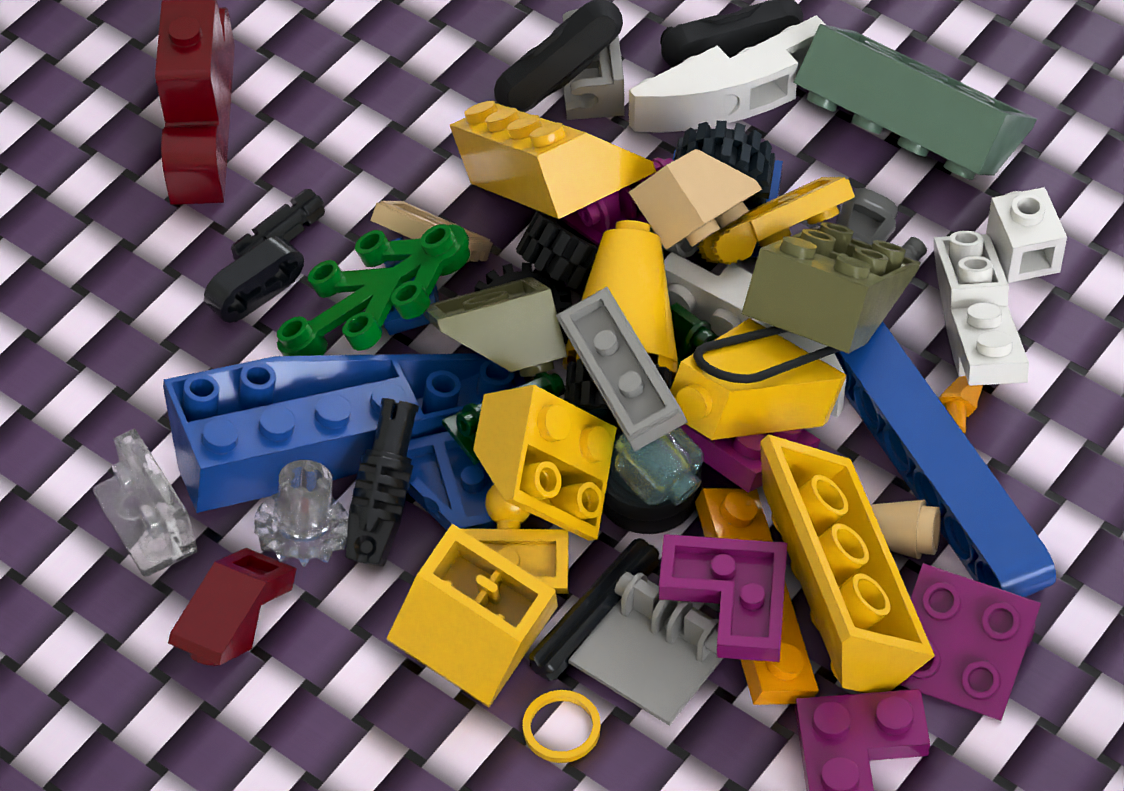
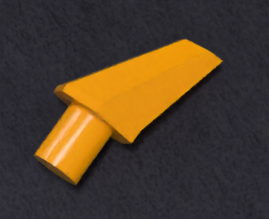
M961 376L938 398L965 434L966 417H969L977 409V402L983 385L969 386L966 376Z

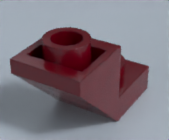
M244 548L215 561L171 630L168 644L189 652L190 657L194 661L210 666H220L251 650L261 605L292 590L297 568L249 548Z

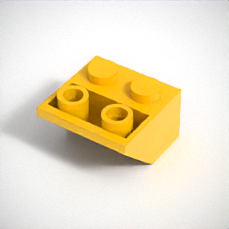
M536 385L484 394L473 451L504 501L588 541L598 539L617 427Z
M452 524L416 575L386 639L489 708L557 609L556 590Z

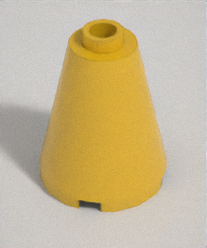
M633 220L616 222L615 229L607 230L603 233L581 301L608 287L653 363L659 364V367H667L669 371H672V379H675L679 364L661 237L650 232V225L647 223ZM569 339L565 347L568 357H564L562 363L565 370H567L569 362H577V359H580Z

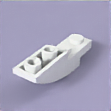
M816 15L798 25L787 27L780 34L764 42L743 49L731 58L717 45L697 56L687 58L681 64L655 77L641 81L637 86L629 89V126L634 132L653 133L686 131L690 127L696 130L698 129V124L708 122L710 127H715L717 120L727 121V123L743 120L796 99L797 84L793 82L819 25L826 24Z
M958 231L950 236L934 237V255L944 320L958 376H966L969 386L1028 383L1029 361L1008 308L1009 285L990 235L979 234L974 231Z
M673 252L664 260L670 306L676 302L700 320H705L711 324V329L719 337L749 318L766 328L773 327V325L741 314L752 273L731 263L720 276H717ZM791 332L778 334L808 353L827 347L824 344ZM835 353L820 358V360L845 374ZM846 379L831 413L836 418L843 411Z

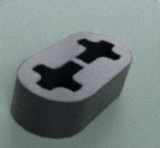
M280 236L271 237L219 271L208 283L204 292V301L223 321L228 323L237 322L294 283L303 269L304 257L285 238Z

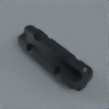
M311 189L301 191L290 200L292 203L291 207L288 204H284L252 229L253 236L247 233L232 244L233 259L237 260L271 237L280 236L290 242L305 230L303 227L304 223L310 226L324 215L325 209L322 198Z

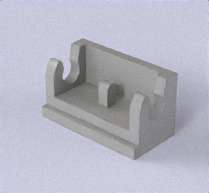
M578 9L571 10L563 14V22L566 19H568L573 13H575ZM619 36L605 47L586 69L563 87L567 120L625 116L624 74Z

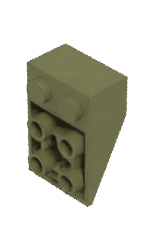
M822 222L820 226L803 229L798 234L783 237L782 240L760 248L741 314L849 354L868 343L917 273L921 262L904 257L906 250L896 244L874 240L872 245L853 239L854 232L845 226Z

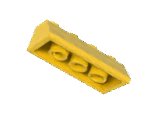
M485 101L471 106L465 110V118L450 124L471 184L557 219L656 172L654 163L651 160L586 132L562 125L559 122L555 123L540 118L538 115L518 111L516 108L497 104L495 101Z
M768 434L760 441L763 491L772 511V522L780 532L783 541L787 543V551L791 559V570L802 586L811 609V620L820 631L830 656L831 670L842 688L863 693L892 691L935 655L854 465L849 458Z

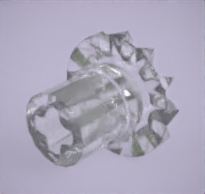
M312 460L290 462L279 473L278 493L267 498L257 509L254 520V533L259 537L261 551H274L279 563L289 558H298L303 567L306 566L311 558H317L328 563L333 551L345 549L348 513L339 501L331 497L332 475L328 468Z

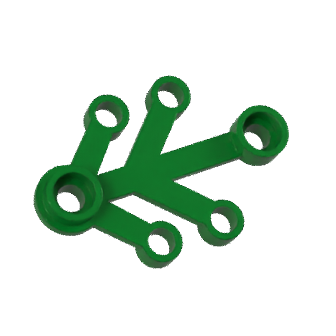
M439 224L428 229L419 239L389 241L381 230H373L357 240L355 251L365 266L376 267L386 261H402L390 268L342 271L333 260L317 264L309 272L308 281L319 297L327 298L343 292L354 293L310 321L298 316L284 322L277 331V348L283 356L324 355L328 346L324 335L344 322L342 332L354 350L362 351L371 348L380 340L382 336L381 327L393 305L403 319H413L422 315L430 306L431 300L429 296L439 277L452 274L465 265L470 257V249L468 248L469 237L464 228L454 224Z

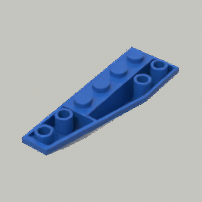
M479 353L274 356L168 378L163 381V389L178 469L195 511L199 513L309 488L357 474L361 455L365 454L366 449H372L382 398L394 399L396 403H399L400 400L419 406L411 434V439L446 432L447 430L442 425V420L461 412L463 407L469 403H481L484 394L513 389L525 384L526 381L524 377L520 376L519 370L510 372Z

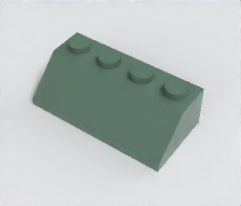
M823 24L819 25L793 82L809 90L806 97L808 101L835 112L839 105L854 113L851 120L854 124L871 132L881 134L884 127L900 135L897 144L902 148L923 157H927L930 150L947 159L943 166L945 169L969 180H973L976 174L994 176L1033 129L1037 120L1035 117L856 31Z

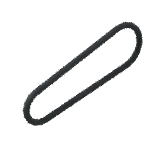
M773 326L703 343L695 349L693 358L697 366L718 379L747 384L765 380L840 350L827 346L763 371L747 375L720 370L710 365L703 358V354L710 350L789 332Z

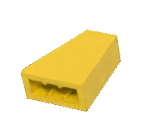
M749 318L716 340L766 327ZM776 334L710 350L703 354V358L710 365L720 370L747 375L806 355L808 352ZM693 353L680 362L670 391L687 419L688 423L686 425L711 440L821 427L828 422L847 375L818 359L759 382L747 384L733 383L718 379L703 371L697 366Z

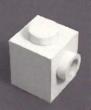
M1045 187L1023 192L1013 191L1003 196L992 197L986 234L990 235L1007 282L1011 283L1060 273L1067 236Z

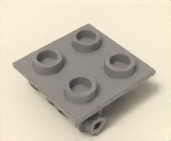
M626 572L621 576L615 587V593L622 598L568 659V663L670 726L723 659L717 658L719 619H713L694 608L691 602L659 600L658 585L648 580L647 576L642 573H637L634 576Z

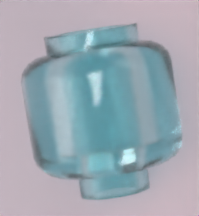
M681 426L635 452L624 434L615 444V449L619 452L615 460L616 472L647 505H658L669 499L677 506L692 495L702 483L696 474L702 467L704 453Z

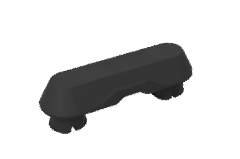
M591 0L584 4L560 24L542 43L529 50L501 74L494 87L497 103L509 108H516L518 111L527 112L548 95L563 88L586 69L595 57L620 34L623 19L619 8L609 0Z
M768 0L744 7L730 14L714 15L678 24L674 28L672 26L667 27L661 35V53L663 59L671 67H675L687 58L697 56L717 45L731 58L747 47H753L780 34L789 26L802 23L803 12L795 0Z

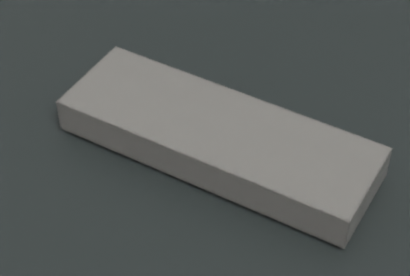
M608 287L556 315L562 329L634 452L688 423L682 409Z

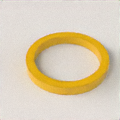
M554 690L540 695L528 706L523 717L522 726L526 744L533 753L550 762L567 763L584 757L595 747L600 736V716L595 705L582 694L570 690ZM566 701L582 707L589 714L593 724L588 739L579 747L569 751H553L540 745L531 732V723L535 714L547 704Z

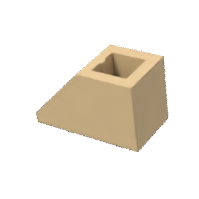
M695 149L664 166L629 191V194L655 234L661 237V243L667 250L685 238L693 247L719 229H723L749 212L744 201L761 191L762 188L755 179Z

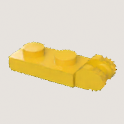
M821 177L755 207L725 228L719 229L701 241L697 246L699 247L698 253H701V258L706 259V262H719L731 265V263H737V260L742 261L751 257L756 242H759L760 247H764L782 240L783 237H790L792 234L789 227L804 220H807L809 225L828 220L839 214L837 205L855 197L849 179H845V177Z

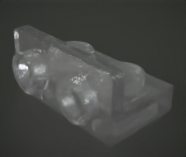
M134 428L113 438L120 461L112 465L115 476L94 486L93 493L140 573L147 577L198 551L188 511Z

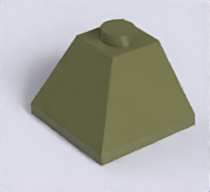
M533 277L432 303L424 312L425 318L440 332L510 372L519 370L521 377L548 372L554 369V360L568 357L560 324L556 317L557 312L551 289Z

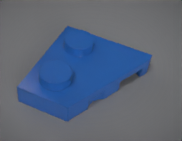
M448 431L411 439L407 457L412 459L411 465H413L407 493L446 530L452 524L460 529H497V523L489 517L485 507L487 492L494 483L481 462L474 465Z

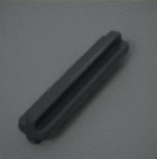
M642 538L633 540L529 654V666L536 674H539L547 681L558 678L569 665L568 659L622 598L615 593L616 584L621 576L629 572L634 576L637 573H642L648 577L659 565V552L655 546L648 544Z

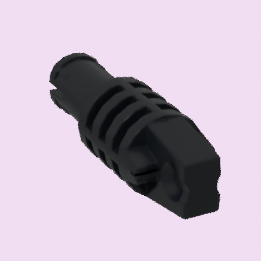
M389 398L381 399L382 406L372 449H366L365 454L361 455L356 484L348 512L346 558L373 566L385 565L401 524L413 465H411L412 459L407 457L415 416L419 410L418 405L400 400L399 403H396V400Z

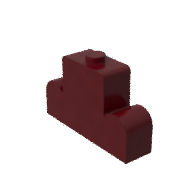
M162 0L155 78L165 121L161 138V156L170 205L224 203L235 44L227 7L218 8L217 0Z

